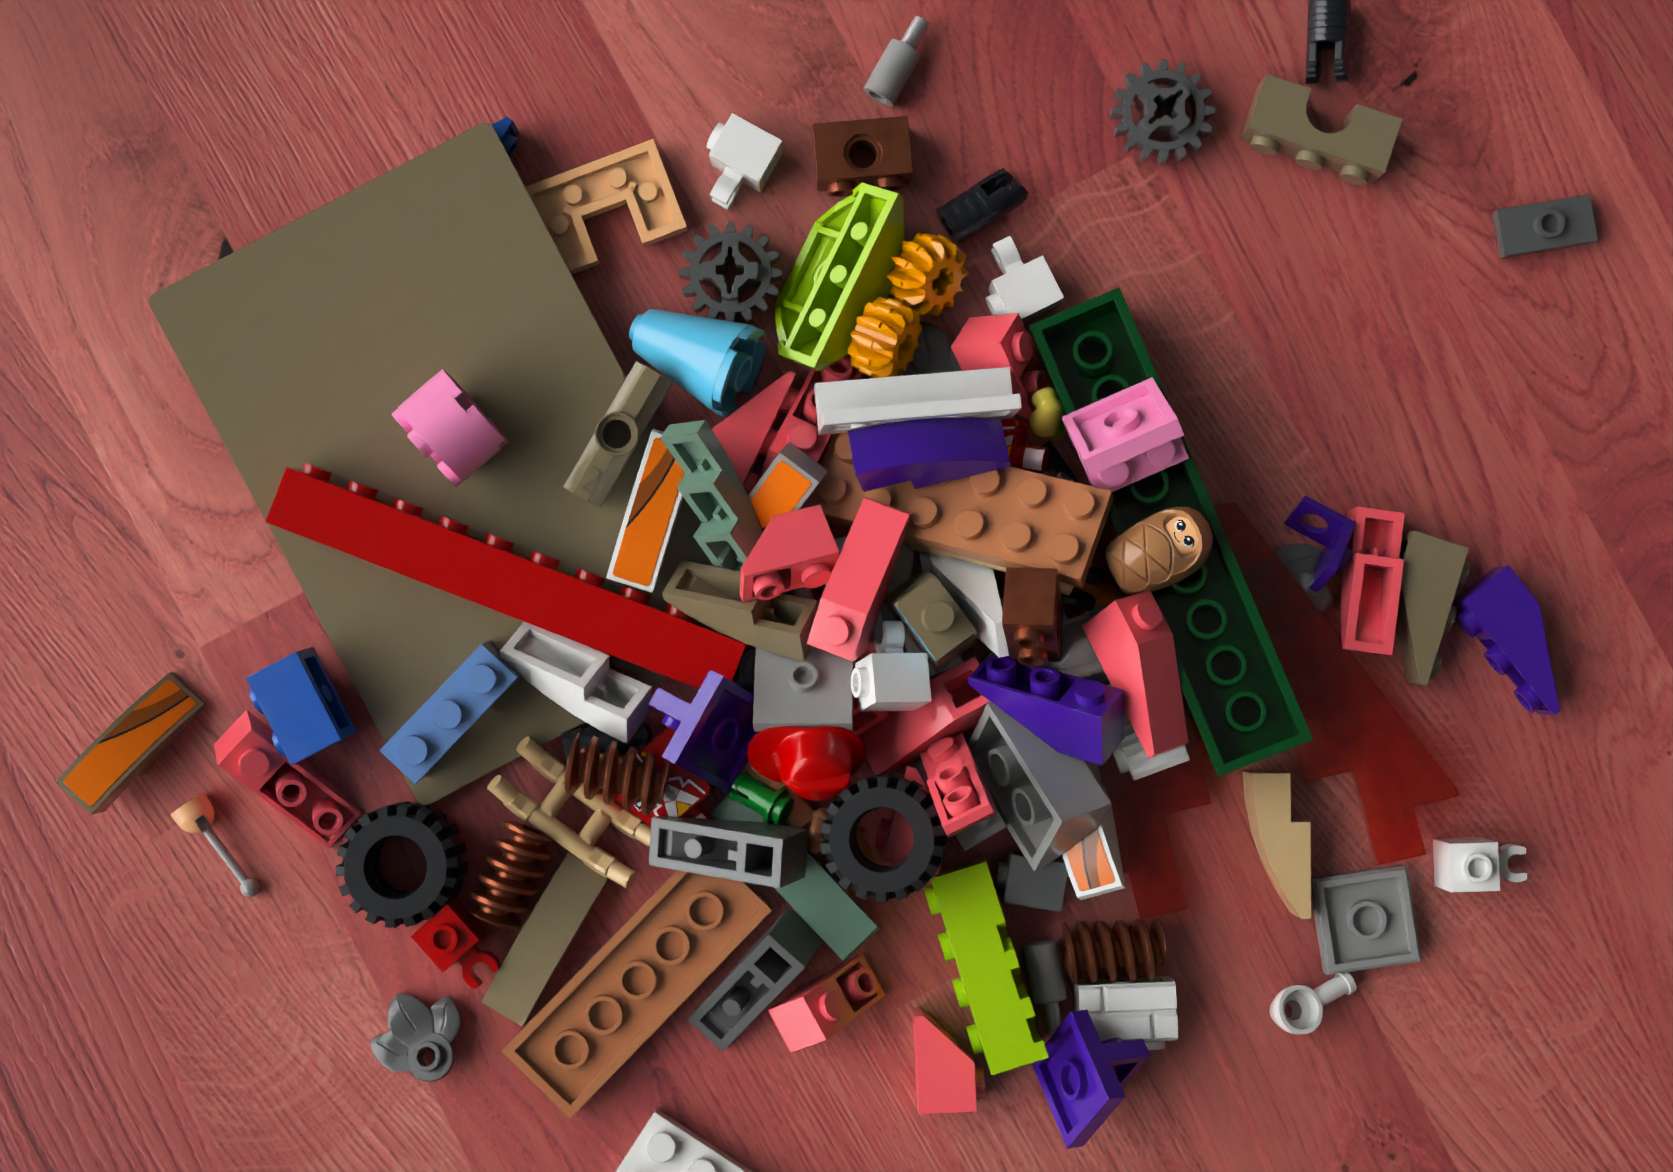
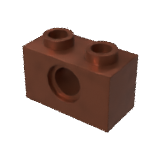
M908 116L813 124L818 191H827L828 196L843 197L852 195V190L862 182L892 192L902 190L903 184H911L913 170ZM864 149L870 151L875 156L876 161L870 167L858 168L851 163L849 158L853 152Z
M1006 567L1002 626L1010 658L1030 667L1045 666L1048 662H1060L1064 606L1057 569Z

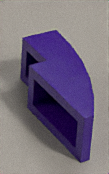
M918 419L879 424L848 431L855 475L863 492L907 481H912L914 489H919L1011 467L1004 431L999 419Z

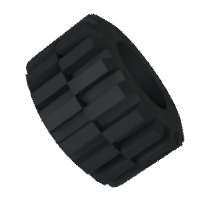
M883 774L854 783L839 794L840 796L831 803L826 811L828 816L822 822L820 833H824V841L820 843L822 854H826L829 861L826 867L830 874L835 872L841 879L838 882L839 885L845 890L850 887L857 892L855 896L864 900L867 897L876 898V902H887L893 898H897L898 901L907 898L914 891L918 892L934 876L946 853L945 847L948 842V836L942 827L931 793L928 794L921 788L922 785L918 782L903 779L904 776L894 774L883 776ZM874 809H893L902 814L912 827L914 834L913 847L909 855L896 865H878L865 857L858 846L856 836L858 824L868 812Z
M399 802L365 814L358 819L359 823L357 825L351 826L344 835L348 840L346 843L339 845L337 856L343 857V861L335 866L336 877L344 876L345 884L340 886L339 889L342 896L348 894L352 896L354 902L349 906L355 913L364 910L368 913L365 920L373 924L384 921L385 927L396 928L401 924L409 927L434 916L447 903L453 900L452 897L460 891L464 883L460 879L467 872L468 862L462 861V854L467 852L465 842H458L456 834L460 833V830L454 823L449 826L444 821L447 817L446 814L440 810L435 812L429 810L430 805ZM391 837H407L416 842L425 854L427 873L423 884L416 890L410 892L398 890L392 887L381 874L379 854L383 844Z

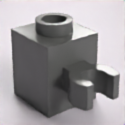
M1008 850L1006 861L998 860L994 887L1001 890L1000 898L1004 903L1061 912L1068 871L1064 859L1056 858L1043 869L1034 872L1022 852Z

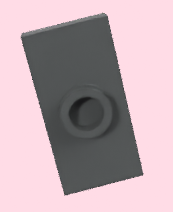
M1590 195L1497 209L1492 213L1500 259L1590 245L1598 241Z

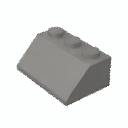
M991 701L987 702L968 745L989 788L998 813L1035 872L1043 869L1096 830L1112 803L1108 799L1104 785L1094 777L1084 760L1057 752Z

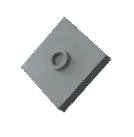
M813 646L805 662L756 648L753 705L754 731H763L767 728L782 726H834L852 731L853 694L851 690L853 661Z
M1399 864L1311 877V899L1324 974L1331 975L1422 961L1407 865Z

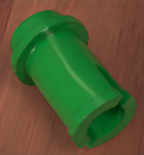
M747 772L741 773L731 787L738 790V793L731 791L729 794L732 801L738 802L762 815L763 821L767 824L777 823L782 825L789 818L794 807V799L789 797V792L786 789L781 788L777 791L751 777Z

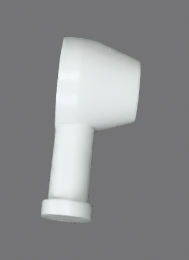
M1349 972L1335 974L1334 978L1313 990L1304 985L1286 987L1272 1001L1270 1016L1282 1030L1296 1035L1311 1033L1322 1021L1323 1006L1344 994L1350 995L1357 989L1355 980ZM1287 1003L1292 1008V1016L1290 1019L1286 1016L1284 1011L1285 1005Z

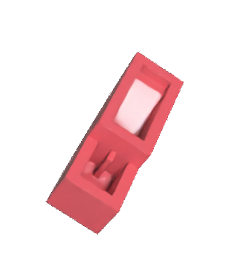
M1357 506L1348 509L1347 518L1356 522L1347 544L1353 551L1348 563L1342 570V649L1392 655L1404 559H1399L1405 513Z

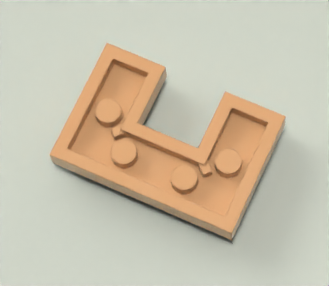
M654 139L525 187L571 275L600 264L584 223L585 219L628 204L644 247L688 231Z

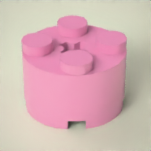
M444 369L430 378L391 414L408 433L407 437L425 457L431 456L438 463L437 467L455 487L467 480L509 442L492 420L487 418L481 411L477 403Z

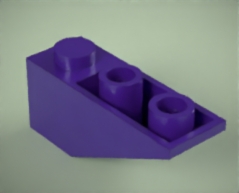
M1510 566L1492 568L1454 598L1452 606L1456 607L1457 612L1455 621L1468 636L1472 638L1476 636L1487 649L1484 657L1490 666L1500 675L1506 674L1517 687L1514 690V695L1524 708L1531 713L1536 711L1537 714L1555 715L1560 711L1539 603Z
M992 652L968 677V684L1059 753L1103 766L1124 739V690L1104 685L1098 681L1062 673L1053 668L1025 666L1020 664L1018 660L1011 659L1010 656L999 658Z

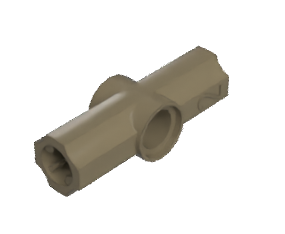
M636 361L606 414L597 422L594 435L563 487L585 501L601 508L630 456L639 447L641 437L673 382ZM622 421L629 425L631 439L626 446L615 449L608 445L605 433L610 424Z

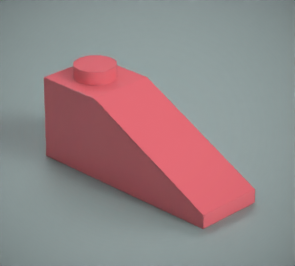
M869 497L863 498L820 599L807 641L808 645L850 661L855 660L868 650L912 513Z
M1151 591L1115 600L1086 622L1082 628L1111 686L1124 690V711L1149 759L1189 743L1173 633Z

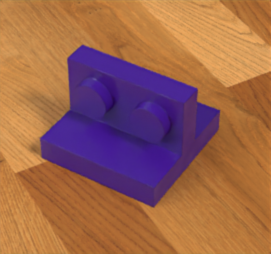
M712 670L708 672L691 704L658 687L649 705L666 714L661 723L676 731L662 757L730 794L733 790L731 787L734 781L743 772L749 761L747 757L748 744L757 733L761 732L754 731L753 729L754 695Z
M1087 1009L1071 1011L1045 1044L1049 1058L1032 1063L1067 1149L1082 1147L1087 1143L1125 1098L1122 1089L1151 1056L1143 1039L1122 1041L1121 1038H1111L1101 1042Z

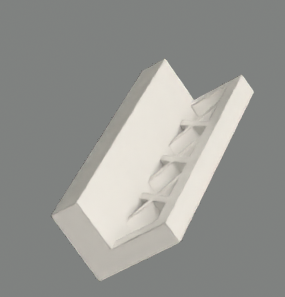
M1010 367L821 382L814 385L819 435L847 433L850 430L879 424L918 419H1011L1022 409L1020 394H1012Z

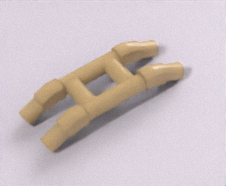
M529 736L525 737L518 744L516 751L530 762L531 766L552 783L555 782V786L540 806L501 775L495 776L487 789L499 798L503 805L515 815L529 822L581 859L589 868L628 889L634 883L637 872L594 845L607 826L612 823V826L634 840L637 839L650 847L651 827L629 810L623 809L615 802L612 805L604 804L603 793L600 791L592 800L585 799L582 783L572 795L595 812L579 834L574 832L555 818L571 796L565 791L564 775L566 765L556 759L550 752L545 751Z

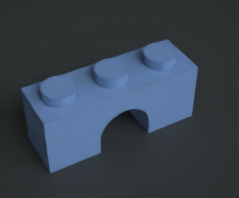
M490 641L482 643L379 751L414 784L418 783L521 676L500 657V650Z

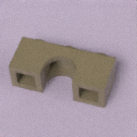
M1266 74L1256 87L1239 140L1251 143L1250 148L1264 155L1274 156L1277 153L1293 157L1297 165L1306 169L1322 170V168L1338 172L1342 180L1355 185L1373 184L1386 172L1403 120L1402 118L1357 104L1345 116L1341 131L1324 133L1317 130L1307 117L1306 107L1312 88Z

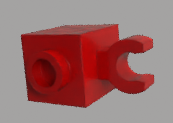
M457 897L447 903L410 937L442 973L458 961L462 966V976L465 983L471 988L477 989L483 982L475 974V964L478 962L486 963L493 972H496L501 967V962L493 952L480 950L476 944L489 932Z

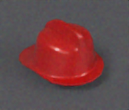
M782 726L767 728L757 733L748 744L747 757L751 766L760 775L775 782L784 783L801 798L810 801H823L837 796L850 786V776L856 773L864 762L865 748L862 740L855 733L841 727Z

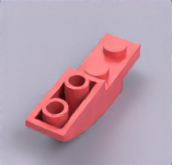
M963 733L954 737L941 738L932 743L928 750L920 753L928 777L926 782L947 836L951 837L997 814L989 788Z

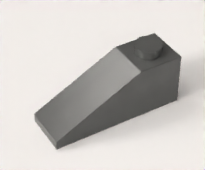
M654 816L651 818L649 865L782 888L805 878L808 829L767 824L765 822Z
M788 907L687 1020L721 1051H724L807 966L824 940Z

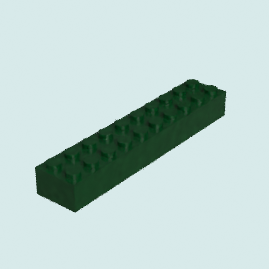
M1120 287L1029 325L1032 338L1053 388L1057 393L1058 400L1061 401L1065 415L1151 377L1168 402ZM1182 436L1181 439L1189 459L1113 491L1114 500L1108 514V519L1116 537L1143 519L1173 507H1191L1201 512L1210 525L1213 542L1207 562L1187 578L1151 593L1173 633L1181 693L1217 777H1220L1311 741L1313 737L1186 441Z

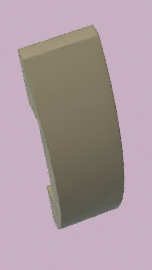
M568 852L516 938L481 1003L523 1026L609 878L607 879L585 865L581 859Z

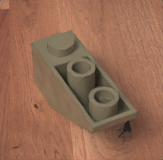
M1409 531L1402 534L1399 559H1404L1396 629L1406 682L1411 685L1427 686L1429 679H1434L1440 669L1442 652H1439L1438 649L1443 633L1447 634L1453 626L1456 617V607L1452 606L1457 588H1462L1467 580L1470 562L1466 560L1469 551L1468 547L1417 531Z

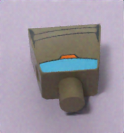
M920 570L885 596L883 602L898 621H903L906 633L921 653H927L928 662L936 673L976 644V629L934 574Z

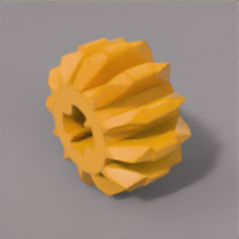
M917 233L913 242L902 241V253L900 256L891 257L896 265L895 269L886 276L893 284L889 294L895 300L910 306L911 309L919 312L921 315L939 316L943 307L953 308V297L956 292H964L960 283L969 274L963 267L966 255L957 248L956 244L951 243L950 239L942 235Z
M879 296L873 303L868 302L864 307L863 315L856 318L857 324L850 333L852 342L848 347V354L851 355V366L859 369L860 373L872 378L901 376L906 371L908 362L914 360V351L920 345L917 342L922 332V325L919 324L920 315L919 312L911 309L908 305H904L903 302Z

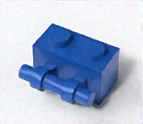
M314 647L296 651L246 678L251 687L249 694L253 705L260 713L266 716L273 730L272 740L274 746L283 757H287L290 765L333 747L346 740V738L358 733Z

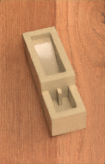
M1242 771L1245 806L1251 834L1260 860L1276 892L1290 913L1300 919H1311V822L1300 818H1291V773L1283 771Z

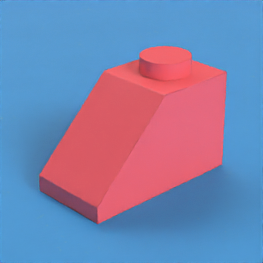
M912 1008L918 1114L977 1112L976 1097H985L983 1067H975L972 1054L922 1008Z

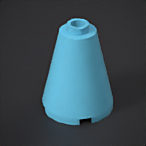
M651 308L644 315H637L629 330V339L632 341V349L636 354L715 414L722 417H728L742 406L735 403L742 391L748 394L752 392L761 372L767 345L759 342V337L766 336L765 331L749 324Z

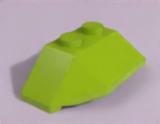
M862 182L852 190V195L836 203L815 221L774 305L776 331L779 339L777 344L778 354L780 356L820 371L848 355V347L852 342L850 333L856 327V318L863 315L864 307L868 302L873 303L879 296L887 299L893 285L886 276L895 269L896 264L891 257L901 255L902 241H904L903 197L899 193Z

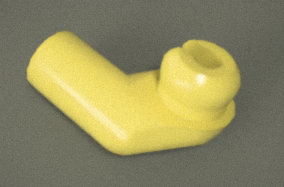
M1050 387L1043 388L1035 392L1031 398V402L1036 410L1030 416V427L1034 434L1039 437L1060 440L1067 432L1061 419L1064 409L1061 401L1057 398L1056 391Z

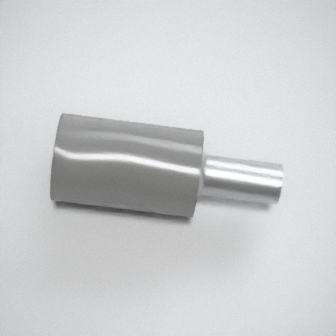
M915 16L902 40L891 39L863 87V91L876 102L887 107H893L921 59V55L915 48L929 26L925 19Z
M1044 939L1025 943L1022 945L1031 1001L1033 1004H1042L1047 1035H1053L1062 1023L1058 1001L1066 999L1067 994L1061 965L1062 953L1058 947L1057 939Z

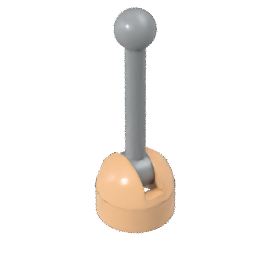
M203 792L171 814L177 825L185 832L191 834L203 833L241 883L240 890L244 896L253 897L259 892V882L247 876L211 828L215 819V809Z

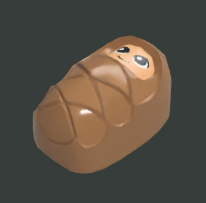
M1191 507L1168 508L1143 519L1112 540L1106 547L1105 559L1113 578L1120 589L1126 594L1135 595L1146 591L1154 592L1187 578L1207 562L1210 555L1213 534L1208 521L1201 512Z

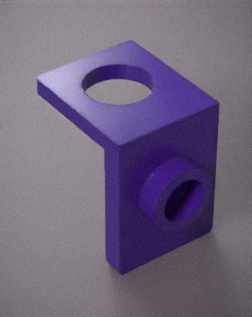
M1304 496L1287 516L1284 524L1325 546L1308 587L1318 592L1334 573L1340 574L1348 563L1353 549L1349 548L1347 544L1356 522ZM1305 514L1318 515L1327 522L1328 526L1325 528L1313 527L1307 524L1302 516Z

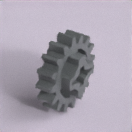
M1161 59L1156 71H1152L1148 63L1145 62L1139 68V78L1129 72L1123 80L1126 89L1117 88L1113 96V100L1120 105L1112 108L1109 118L1121 121L1115 127L1113 135L1114 137L1126 135L1128 141L1123 151L1128 153L1135 147L1141 150L1139 155V162L1144 163L1150 154L1156 155L1158 166H1164L1170 154H1172L1177 163H1180L1186 157L1185 147L1189 151L1196 153L1202 145L1198 137L1207 138L1212 130V127L1204 122V120L1211 119L1215 114V107L1204 105L1212 91L1210 88L1202 90L1197 88L1196 85L1202 76L1199 72L1190 78L1184 76L1185 63L1181 62L1175 71L1168 70L1167 60ZM1156 84L1169 85L1173 88H1158ZM1133 101L1135 102L1134 107L1140 112V122L1135 125L1132 117ZM1189 101L1192 109L1191 125L1189 124L1191 119L1185 114V103ZM1174 102L1169 116L1165 115L1161 119L1157 118L1152 124H1149L1156 110L1159 111L1164 107L1167 108ZM1151 138H1166L1169 142H1158L1151 140Z
M734 221L728 222L726 232L719 233L714 224L709 225L711 237L705 240L696 234L693 237L694 243L698 248L696 252L684 250L682 253L684 260L691 264L690 267L679 269L680 278L691 281L690 284L682 289L685 298L697 296L692 305L693 311L696 314L707 308L709 309L708 318L718 319L720 315H723L726 321L735 322L736 316L742 315L747 324L753 323L751 311L758 309L764 314L769 312L764 300L766 296L778 299L779 290L771 285V282L783 279L782 270L771 268L772 265L780 260L778 251L766 253L765 250L770 243L769 238L764 235L755 241L753 239V226L749 224L742 233L736 232ZM722 246V251L712 261H704L709 253ZM740 246L752 251L761 264L748 262L741 255ZM732 256L738 273L743 275L735 277L732 284V293L730 294L724 276L719 274L727 273L730 257ZM705 284V287H714L721 294L722 303L711 299L704 292L701 285ZM750 287H759L751 298L740 303V297Z

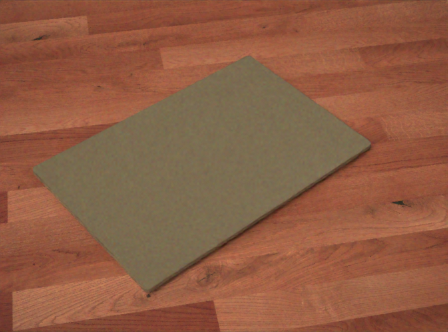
M481 123L154 293L149 299L151 310L265 521L286 467L302 469L304 462L332 472L329 481L347 487L349 481L353 480L377 489L378 492L375 498L391 505L394 504L396 497L417 504L424 508L421 514L422 517L439 523L441 516L444 515L468 524L469 528L466 534L485 540L487 533H491L515 543L512 551L530 558L534 550L560 560L557 569L576 575L578 568L598 574L605 577L603 586L621 593L623 585L647 593L651 595L648 604L663 610L667 609L668 602L663 599L662 592L682 560L714 566L693 537L702 522L683 497L675 528L670 538L660 576L653 593L606 578L633 486L653 428L651 424L648 425L641 437L639 447L630 456L601 508L585 501L563 487L594 435L597 422L606 414L626 377L500 138L489 123ZM442 369L445 372L447 371L468 393L487 418L492 420L509 441L499 452L457 487L444 476L437 467L438 463L431 456L425 457L407 437L408 433L391 415L398 409L399 405ZM617 421L609 425L605 433L608 445L616 449L622 448L629 443L631 429L627 423ZM267 523L385 743L397 733L482 643L490 641L497 649L501 650L524 622ZM693 619V621H695V622H697V623H700V624H702V625H705V624H703V623H701V622H699V621ZM607 654L609 655L610 669L651 687L670 678ZM520 677L458 740V743L422 780L414 784L405 774L403 776L417 802L421 805H429L522 756L516 751V748L525 737L529 736L541 746L562 735L563 732L585 723V721L565 710L523 677Z

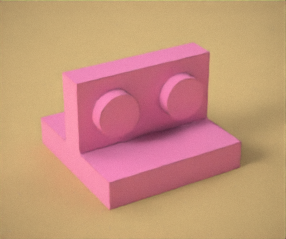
M1152 377L1061 417L1093 487L1113 492L1189 459L1181 439L1184 433L1179 420Z

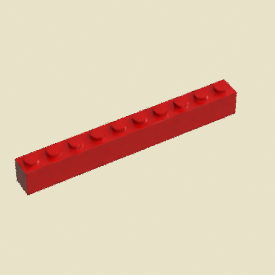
M304 462L302 469L286 467L266 518V523L700 689L710 670L731 681L733 680L746 644L693 621L694 618L669 603L667 609L663 610L648 604L651 595L623 585L622 591L619 593L603 586L605 577L585 569L578 568L576 575L557 569L560 560L533 550L530 558L512 551L514 542L497 535L487 533L485 540L466 534L469 525L442 515L438 523L422 517L421 514L424 508L396 497L394 504L391 505L375 498L378 490L365 484L350 480L347 487L329 481L332 472L313 464Z

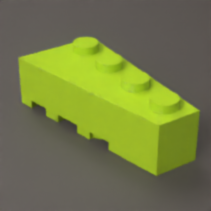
M981 857L940 870L939 875L934 874L930 879L932 886L923 889L931 915L941 913L946 932L937 935L945 961L955 960L960 978L951 981L959 1007L969 1006L974 1024L966 1026V1030L974 1055L984 1053L991 1075L1049 1058L1044 1041L1038 1035L1034 1024V1009L1026 987L1019 975L1021 974L1019 962L1011 939L1006 933L1005 918L986 860Z

